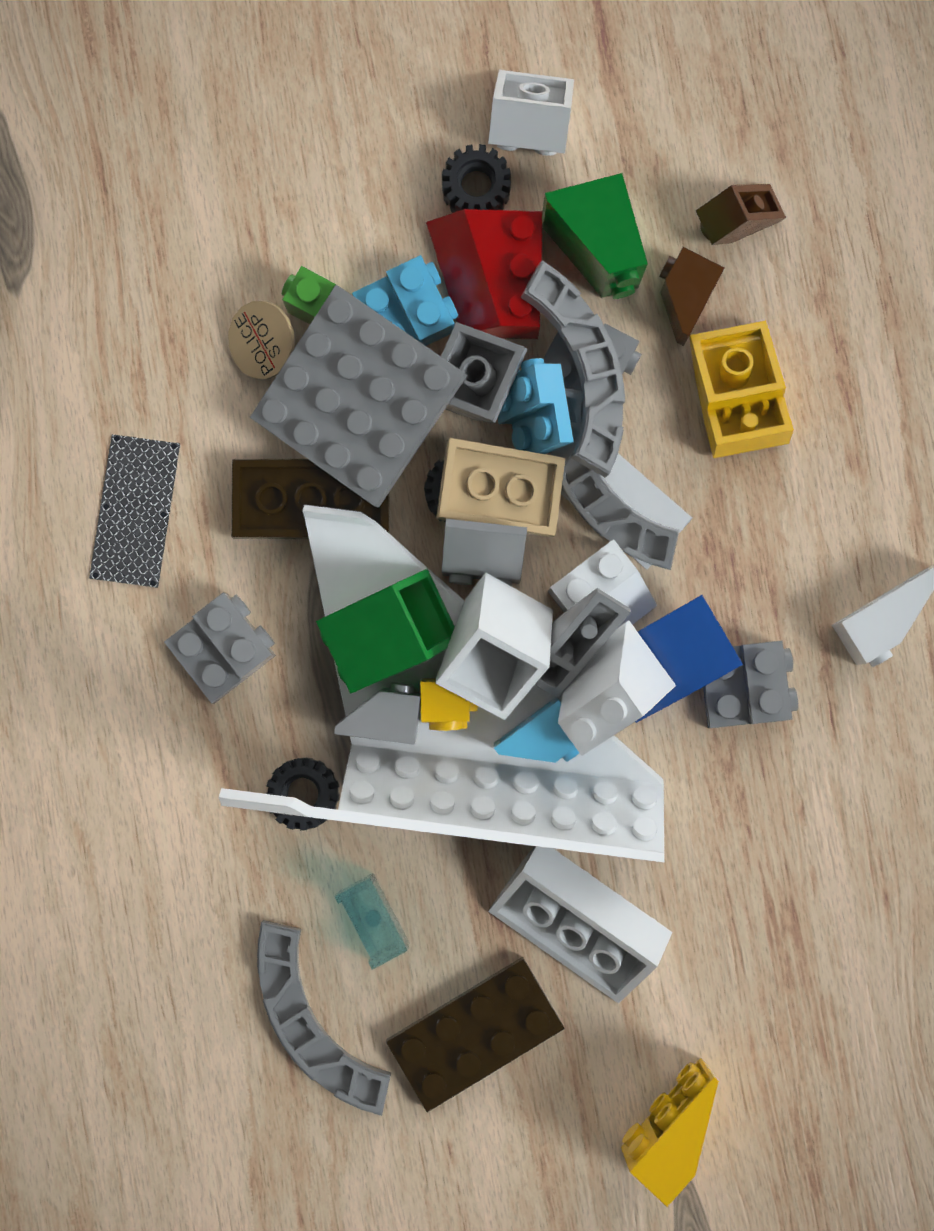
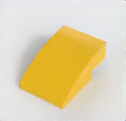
M766 320L690 335L689 340L695 379L713 459L789 444L794 428L784 398L786 385Z

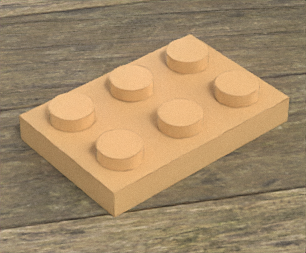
M449 438L446 443L436 519H454L527 527V534L554 537L556 535L565 458Z

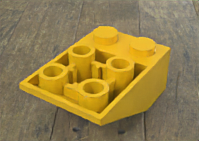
M702 1058L695 1064L692 1062L688 1063L680 1071L676 1078L677 1085L668 1095L665 1092L660 1094L650 1106L649 1111L651 1114L641 1125L635 1123L630 1127L622 1139L624 1144L621 1146V1150L629 1172L666 1207L672 1203L696 1175L719 1081Z

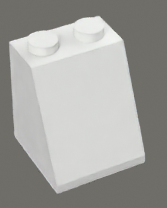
M485 573L464 601L435 683L505 720L549 668L553 609L492 575Z
M630 621L616 629L563 691L558 724L581 756L643 717L676 686Z

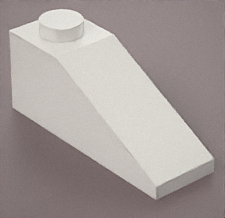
M934 565L929 566L832 625L856 665L870 663L872 667H875L893 656L890 649L903 641L934 591Z

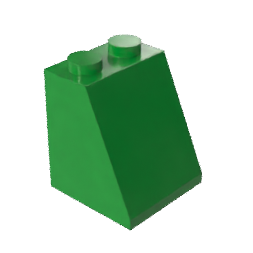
M623 173L545 193L542 210L543 229L601 298L612 295L613 299H620L635 293V289L639 288L648 262Z
M428 568L316 621L321 639L329 648L337 665L339 677L346 684L350 694L425 662L444 651L448 647L455 628Z

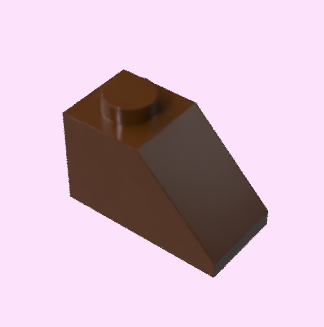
M771 184L731 185L696 210L701 222L700 229L711 245L736 242L786 218Z
M682 247L677 259L669 256L659 276L665 280L660 291L676 342L682 346L688 340L725 267L685 247Z

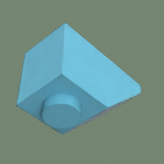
M553 698L495 741L494 749L499 755L556 763L561 758L567 762L579 754L578 750L558 724L561 707L560 699Z

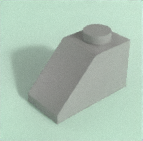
M391 682L390 689L382 688L343 718L335 726L334 734L414 745L417 738L421 693L414 692V685Z

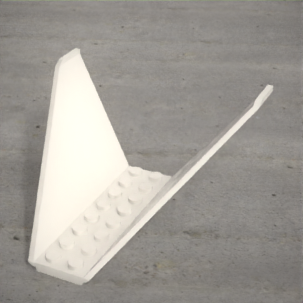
M304 505L303 514L325 616L427 569L420 560L382 526L362 512ZM428 569L454 625H456L464 600ZM447 649L425 662L351 694L346 684L339 677L335 663L345 715H349L382 688L390 689L391 682L414 685V692L421 693L420 682L422 678L437 677V672H439ZM536 685L531 688L505 720L479 706L478 711H470V722H467V729L450 731L430 730L429 722H421L420 707L417 738L414 745L350 736L352 745L338 810L313 807L297 798L224 788H221L219 794L221 806L664 862L663 778L615 735L585 755L581 756L579 753L567 762L563 758L553 763L499 755L494 749L495 741L555 698ZM562 692L561 695L558 697L561 702H562L563 692Z

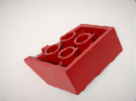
M463 209L426 222L448 296H450L458 313L457 323L502 339H538L540 312L522 299L521 296L535 269L542 260L543 211Z

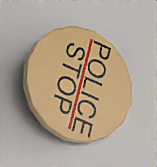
M252 301L242 306L232 318L228 339L229 349L235 364L243 373L254 379H270L277 376L294 350V331L288 316L279 306L269 301Z

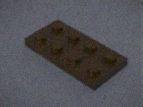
M232 459L231 537L233 539H309L303 514L304 505L362 512L389 533L390 492L380 507H375L309 459Z
M521 957L387 1038L386 1043L426 1112H429L565 1028L524 957Z

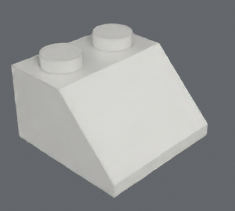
M499 70L493 96L488 144L497 145L498 148L507 151L525 148L533 149L536 153L546 156L555 155L556 153L565 154L574 79Z
M614 539L552 585L548 590V593L565 613L596 588H599L630 608L631 613L620 626L627 621H630L633 625L657 606L639 571Z

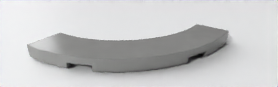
M541 260L521 298L534 306L550 321L572 354L581 382L583 417L577 445L571 458L605 478L610 474L617 458L624 428L622 427L625 391L618 356L598 314L594 315L588 304L580 296L581 292L559 271Z
M565 387L573 443L550 453L552 456L565 458L562 488L581 517L600 536L605 537L609 541L614 539L619 547L624 550L623 552L648 564L671 570L679 530L661 525L639 514L612 490L603 476L571 458L581 430L583 396L582 390Z
M263 920L258 938V974L264 998V1007L282 1046L310 1079L318 1082L325 1089L333 1093L336 1098L361 1110L382 1116L391 1072L375 1068L360 1061L340 1047L326 1033L309 1006L300 977L299 941L301 928Z

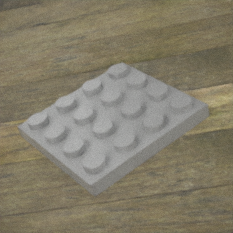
M335 285L250 418L375 507H380L468 375L347 291Z

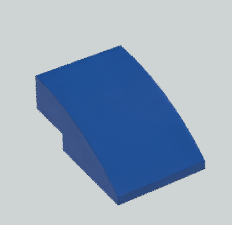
M703 595L637 631L676 686L635 723L743 665Z

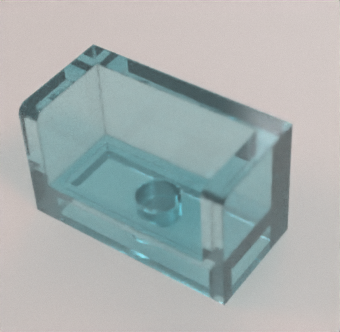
M374 873L337 892L334 897L338 904L342 902L370 956L368 963L371 969H375L408 951L410 943Z

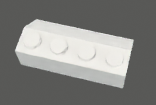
M533 847L488 911L618 1004L658 967L672 934L670 930L654 918L641 911L557 850L547 847Z

